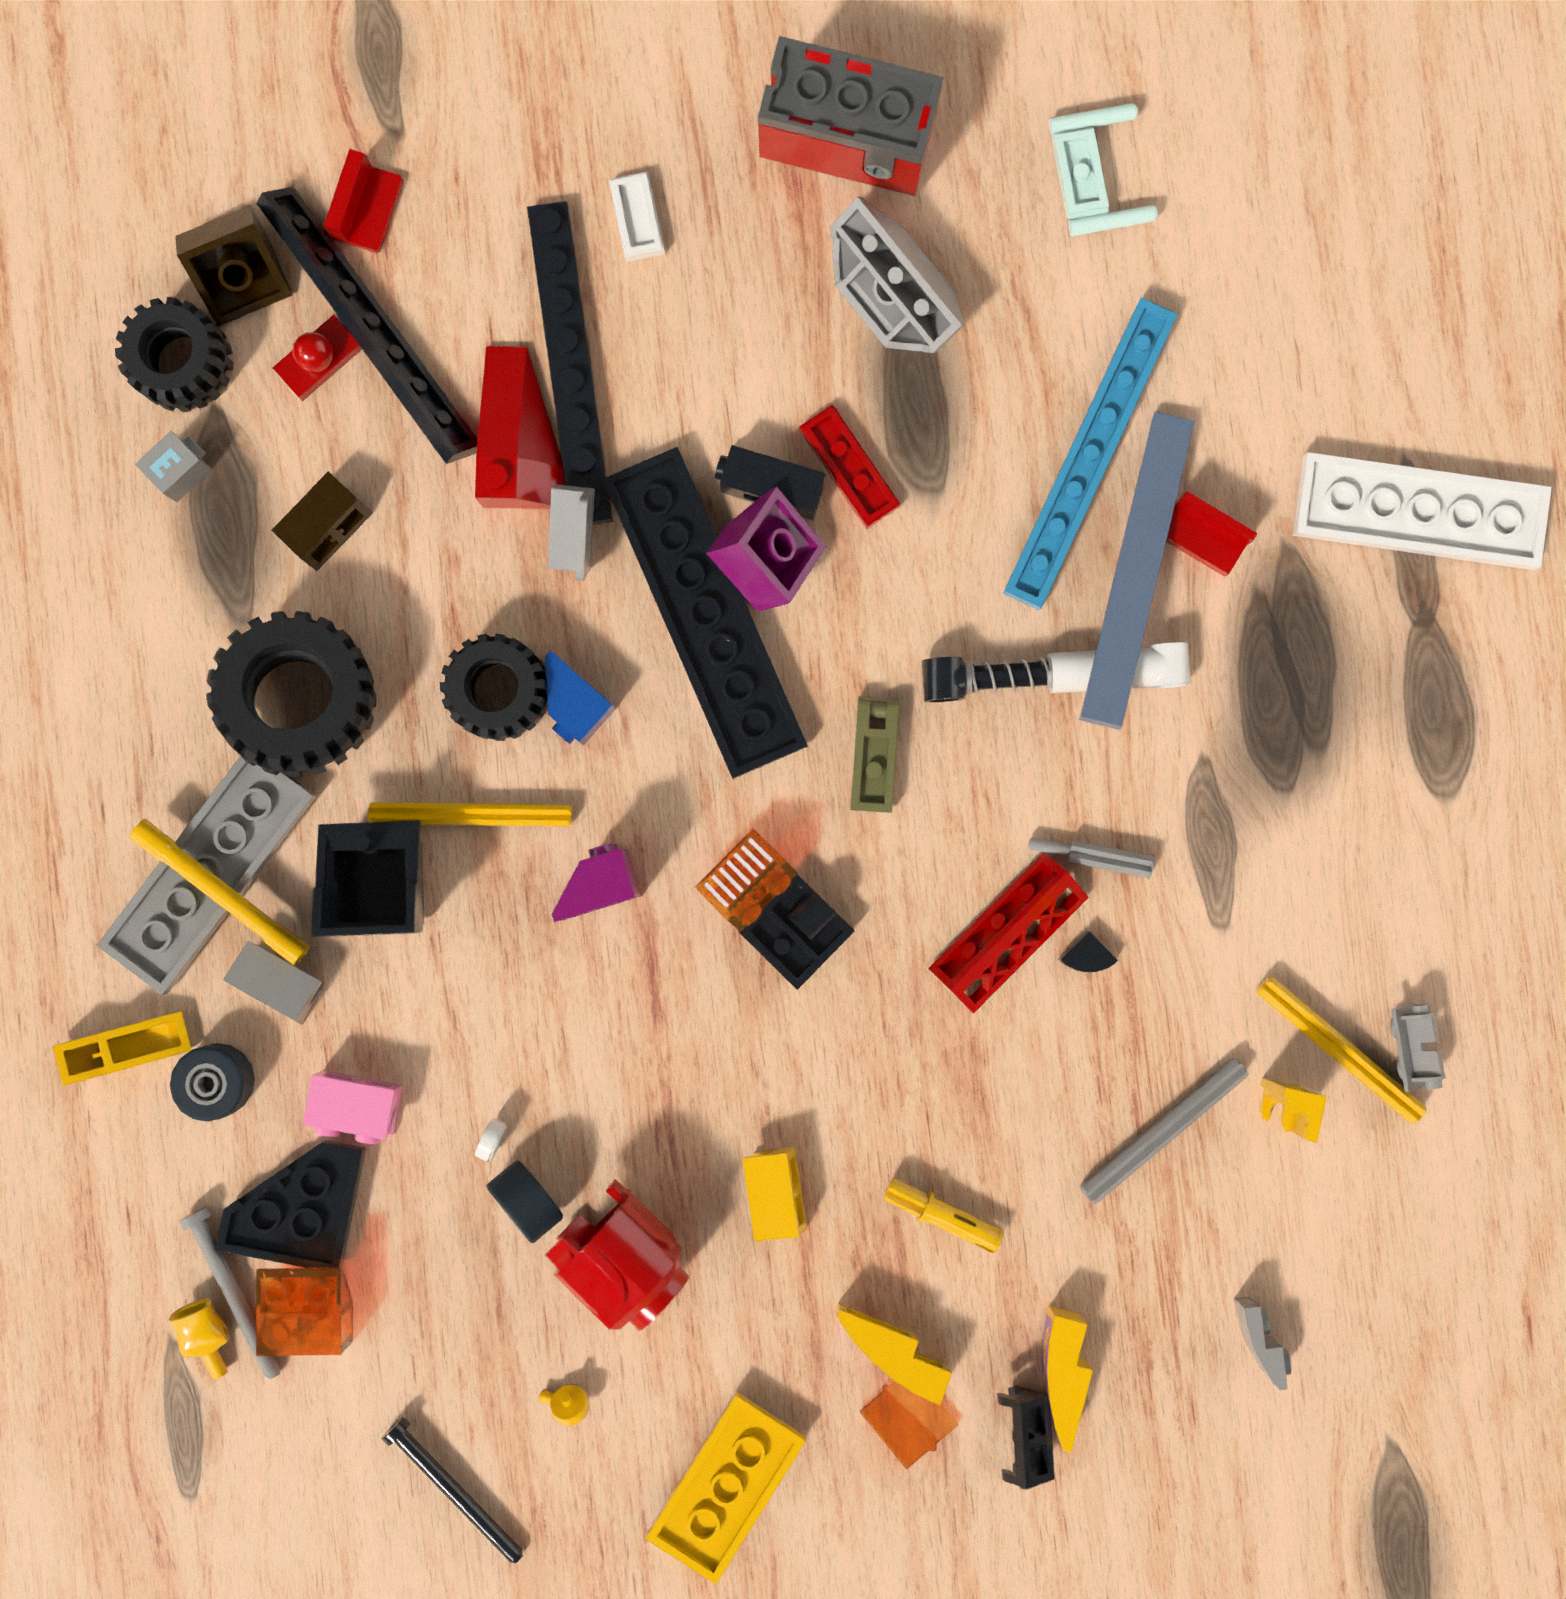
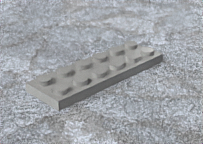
M240 756L175 841L176 845L240 895H243L317 796L289 777L285 772H279L278 775L267 773L260 766H252ZM160 861L96 946L161 995H165L170 992L229 912L167 864Z

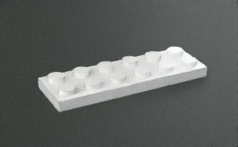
M1307 452L1303 456L1293 536L1536 570L1542 566L1552 487Z

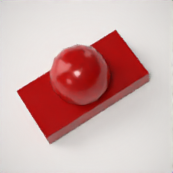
M333 314L314 332H306L298 336L293 343V350L272 368L291 390L304 401L358 354L362 348Z

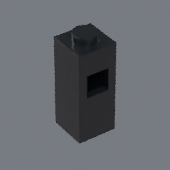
M731 445L728 456H720L715 479L720 480L721 493L753 503L771 488L777 487L803 518L814 521L825 485L826 473Z

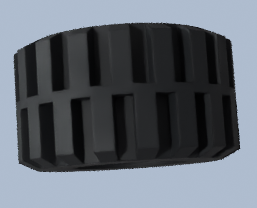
M167 297L166 304H164L159 298L150 300L151 307L145 308L142 304L134 309L137 315L133 319L127 315L122 322L127 328L125 332L118 331L116 340L122 344V347L115 348V357L122 362L118 365L121 374L128 378L127 382L154 404H159L164 409L174 411L176 407L182 412H191L192 404L201 409L208 406L205 400L208 397L216 400L221 395L217 391L219 386L227 387L230 381L225 372L233 371L234 363L227 357L233 354L231 345L225 340L227 336L201 309L199 310L194 304L186 300L182 304L177 298ZM191 338L192 352L188 362L175 372L160 373L158 361L163 348L175 339Z
M495 633L493 637L487 634L477 635L478 640L473 642L467 639L461 643L464 647L459 652L453 650L448 656L452 661L449 666L444 665L441 672L445 675V681L440 682V692L445 695V699L442 702L444 708L450 711L452 720L462 726L464 730L487 740L505 741V738L509 737L515 739L522 736L521 732L524 730H532L536 726L534 723L538 717L542 718L546 710L543 708L545 702H548L545 666L541 660L522 642L515 638L510 639L503 634ZM506 665L516 673L518 678L516 697L510 705L502 710L495 712L486 711L475 700V682L478 676L488 667Z

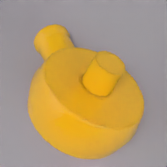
M564 1385L556 1390L555 1393L543 1389L539 1395V1402L550 1405L553 1418L562 1425H577L585 1419L589 1412L588 1395L577 1385Z

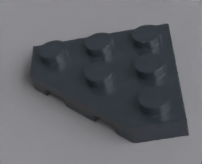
M325 1140L312 1148L303 1156L223 1209L215 1250L338 1274L342 1271L366 1148Z

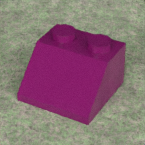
M774 487L730 521L706 554L756 611L760 612L789 604L827 546L777 487Z
M612 843L589 849L590 858L579 861L552 912L553 921L567 920L641 897L642 893L629 850L618 849L617 845Z

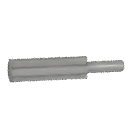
M1030 838L1028 843L1030 850L1067 857L1066 862L1146 877L1147 879H1150L1154 869V855L1150 856L1070 840L1068 845Z

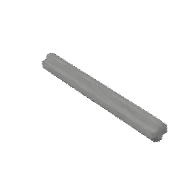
M1235 1058L1228 1060L1083 1182L1080 1188L1084 1195L1093 1204L1100 1202L1246 1079L1249 1073L1244 1065Z

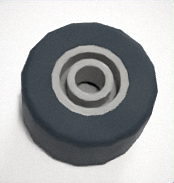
M215 1043L192 1049L179 1059L172 1070L170 1080L172 1099L182 1113L194 1120L209 1122L225 1118L242 1108L250 1098L255 1081L252 1064L243 1052L232 1045Z
M518 1160L514 1161L487 1184L490 1194L530 1243H535L563 1219L562 1212L530 1171Z

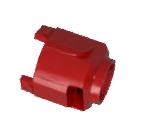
M614 1179L609 1184L606 1192L618 1204L595 1227L578 1214L556 1238L558 1242L545 1255L557 1268L554 1276L609 1330L621 1329L630 1322L638 1331H641L670 1304L687 1283L690 1276L679 1266L681 1262V1246L677 1244L673 1233L631 1193L630 1189L624 1188Z

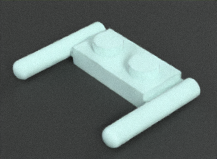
M1134 103L1049 118V130L1052 135V146L1071 237L1154 222L1158 217V210L1154 205L1110 213L1108 210V197L1093 127L1135 120L1138 116V108Z

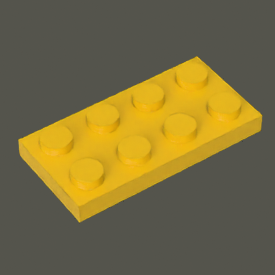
M736 1391L649 1528L645 1539L716 1585L804 1446L806 1436Z

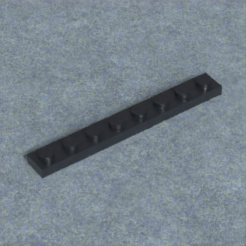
M289 187L262 192L256 203L443 461L448 464L474 455L477 451L478 438L296 189Z
M567 201L527 206L566 486L594 488L593 525L613 522L610 495L603 481V478L607 477L569 206Z

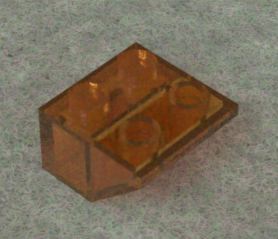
M259 1268L256 1270V1356L341 1355L353 1342V1299L343 1268Z

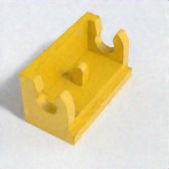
M1262 1078L1261 1086L1264 1087L1260 1106L1262 1119L1268 1121L1271 1117V1107L1276 1103H1281L1283 1105L1280 1117L1282 1129L1286 1132L1291 1131L1303 1137L1306 1141L1317 1143L1327 1096L1301 1086Z
M795 1146L753 1152V1155L743 1157L742 1161L754 1242L800 1237L806 1230L807 1224Z

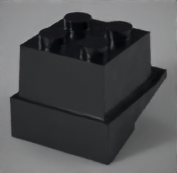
M421 820L318 824L311 937L423 932L424 892L422 842H420Z

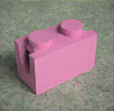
M320 1071L312 1075L302 1125L315 1127L314 1133L323 1136L338 1137L340 1132L355 1134V1140L358 1142L380 1144L381 1139L385 1140L388 1135L394 1134L403 1085Z

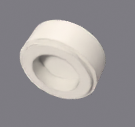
M492 1118L475 1152L476 1157L487 1162L493 1159L507 1131L506 1123Z

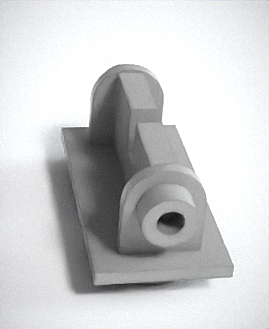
M1415 1003L1391 1009L1393 1016L1391 1019V1031L1397 1040L1399 1053L1397 1069L1400 1078L1403 1080L1405 1092H1410L1422 1086H1425V1089L1442 1088V1080L1446 1079L1441 1049L1426 1050L1425 1043L1439 1041L1435 1012L1430 1011L1429 1004L1415 1005Z

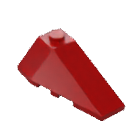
M486 346L476 451L475 498L483 508L550 509L551 488L554 484L565 485L563 461L557 447L527 347Z

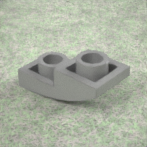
M1251 1297L1234 1298L1239 1326L1251 1355L1260 1369L1279 1390L1288 1389L1286 1375H1290L1292 1372L1290 1356L1287 1349H1283L1272 1336L1264 1337V1335L1270 1333L1266 1310L1264 1308L1261 1309V1306Z

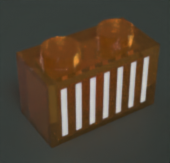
M752 828L695 888L730 924L741 932L747 925L752 924L758 919L762 910L777 895L783 893L789 887L791 880L798 872Z

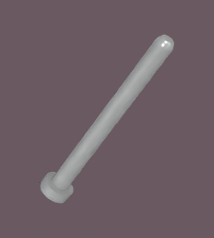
M203 1207L182 1218L179 1222L183 1230L191 1229L264 1376L272 1379L280 1374V1366L223 1253L215 1250L217 1241L206 1221L211 1214L207 1207Z

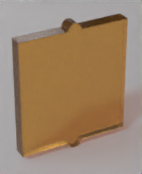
M896 1381L890 1385L884 1384L882 1392L860 1410L861 1415L906 1470L929 1450L932 1452L936 1451V1444L959 1425L942 1403L939 1406L909 1391Z

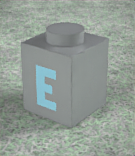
M173 431L166 434L135 464L164 495L175 502H178L212 470L202 459L207 454L206 451L191 436L188 435L185 439H182Z

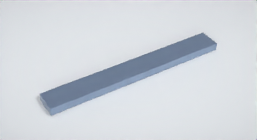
M1154 412L1080 713L1079 720L1117 730H1120L1123 725L1193 431L1194 420Z

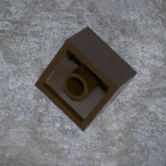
M251 205L175 236L177 257L218 327L292 296L272 244Z

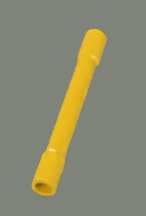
M143 819L133 828L129 835L132 841L155 859L167 864L250 928L269 947L295 966L310 949L309 944L283 924L275 922L178 847L173 839L147 819Z

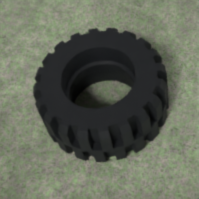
M284 611L271 613V621L263 623L258 616L248 621L251 628L245 633L241 634L237 629L227 638L232 645L228 650L219 647L213 657L218 666L216 670L210 669L208 671L206 681L211 687V692L206 694L207 705L214 715L212 720L217 730L234 751L252 766L258 765L267 773L278 775L279 772H285L289 777H302L303 771L311 770L314 775L326 772L325 765L333 761L340 765L348 758L345 753L351 747L357 750L364 742L362 737L364 729H371L374 720L371 712L372 708L376 707V693L373 688L374 680L360 648L354 644L352 637L343 629L337 630L333 622L324 617H320L315 621L310 613L296 611L294 618H288ZM295 661L309 662L320 666L331 680L332 695L326 709L317 719L299 728L277 729L267 725L259 717L254 706L255 694L259 684L270 671L280 665Z

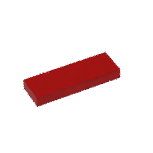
M833 404L799 426V431L866 529H869L900 508L901 503Z

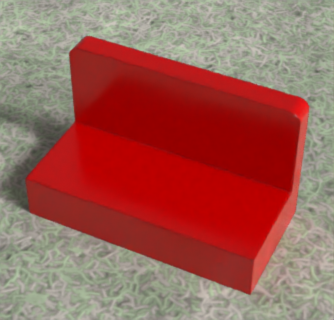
M349 149L324 223V227L331 237L336 241L379 253L404 181L401 175L373 167L365 153Z
M1185 492L1175 502L1166 542L1226 577L1230 574L1245 547L1254 541L1257 533L1190 492Z

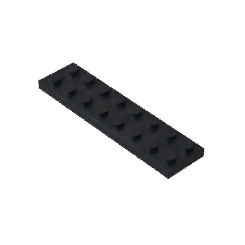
M678 446L603 478L732 779L807 748L806 740L741 592L706 554L717 539V536Z

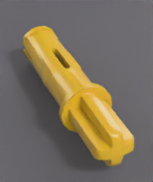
M892 1179L884 1193L885 1201L917 1216V1222L922 1223L925 1221L991 1254H994L999 1248L1004 1235L1003 1230L935 1198V1193L932 1191L926 1194L898 1179Z

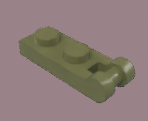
M858 696L850 810L892 813L899 699L887 698L886 702L871 701V697ZM870 717L885 718V729H870Z

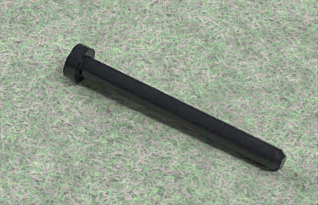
M403 1416L399 1418L381 1439L388 1446L395 1443L509 1562L516 1564L523 1556L522 1549L406 1430L410 1423Z

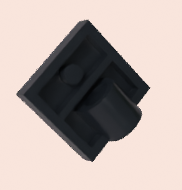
M797 873L739 931L797 990L855 932Z

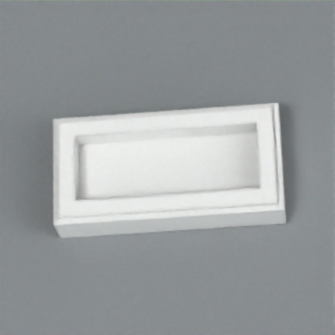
M649 172L609 179L626 262L665 254Z

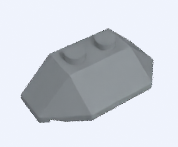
M857 197L830 226L831 238H833L835 286L885 348L936 353L965 325L954 289L900 224L863 197Z

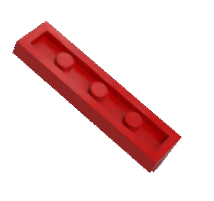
M1043 853L928 969L974 1014L1089 897L1066 869ZM1069 888L1072 894L1060 906H1055L1057 898ZM1035 920H1040L1038 929L1032 935H1026L1027 928ZM1011 949L1010 957L1003 964H997L998 957L1005 950ZM982 978L981 986L968 997L964 991L976 979Z

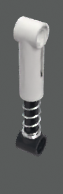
M1162 643L1141 647L1131 688L1149 687L1159 689L1191 685L1188 643ZM1096 650L1048 653L1045 660L1040 657L1037 662H1026V660L1021 659L1018 663H1007L1006 660H1002L1000 664L989 665L987 661H984L981 665L976 666L971 662L965 663L962 657L922 660L924 702L937 703L964 700L965 695L968 693L976 692L978 694L979 690L994 689V692H997L1001 688H1012L1015 692L1017 687H1031L1034 690L1035 686H1045L1051 694L1084 692L1087 689Z

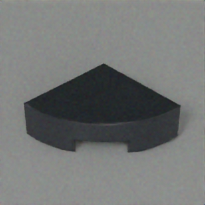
M1086 931L1058 959L1067 967L1081 972L1102 971L1118 961L1090 931Z

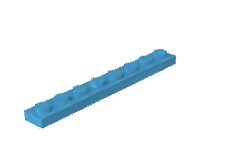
M1142 297L1139 299L1002 594L1037 610L1042 608L1178 314Z

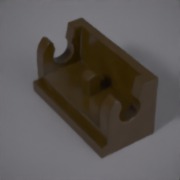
M328 471L271 531L301 560L318 571L373 512Z

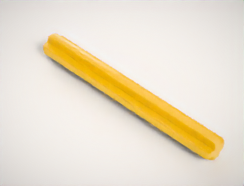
M372 802L369 804L368 819L369 822L421 820V825L569 827L573 821V809L568 804Z
M1268 977L1260 984L1257 989L1260 997L1405 1120L1416 1124L1426 1114L1427 1108L1410 1092H1405L1403 1086L1278 980Z

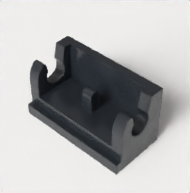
M1013 1386L1008 1388L1009 1395L997 1393L998 1404L1012 1408L1013 1420L1012 1440L1014 1441L1015 1463H1013V1472L1007 1469L1001 1470L1002 1480L1017 1485L1021 1489L1028 1490L1055 1479L1051 1408L1048 1393Z

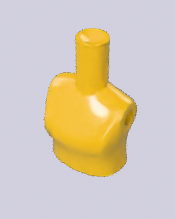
M210 1298L194 1301L174 1311L168 1320L177 1334L181 1355L186 1358L202 1357L212 1379L215 1380L223 1377L228 1372V1369L218 1349L228 1342L229 1332L224 1320L215 1311Z

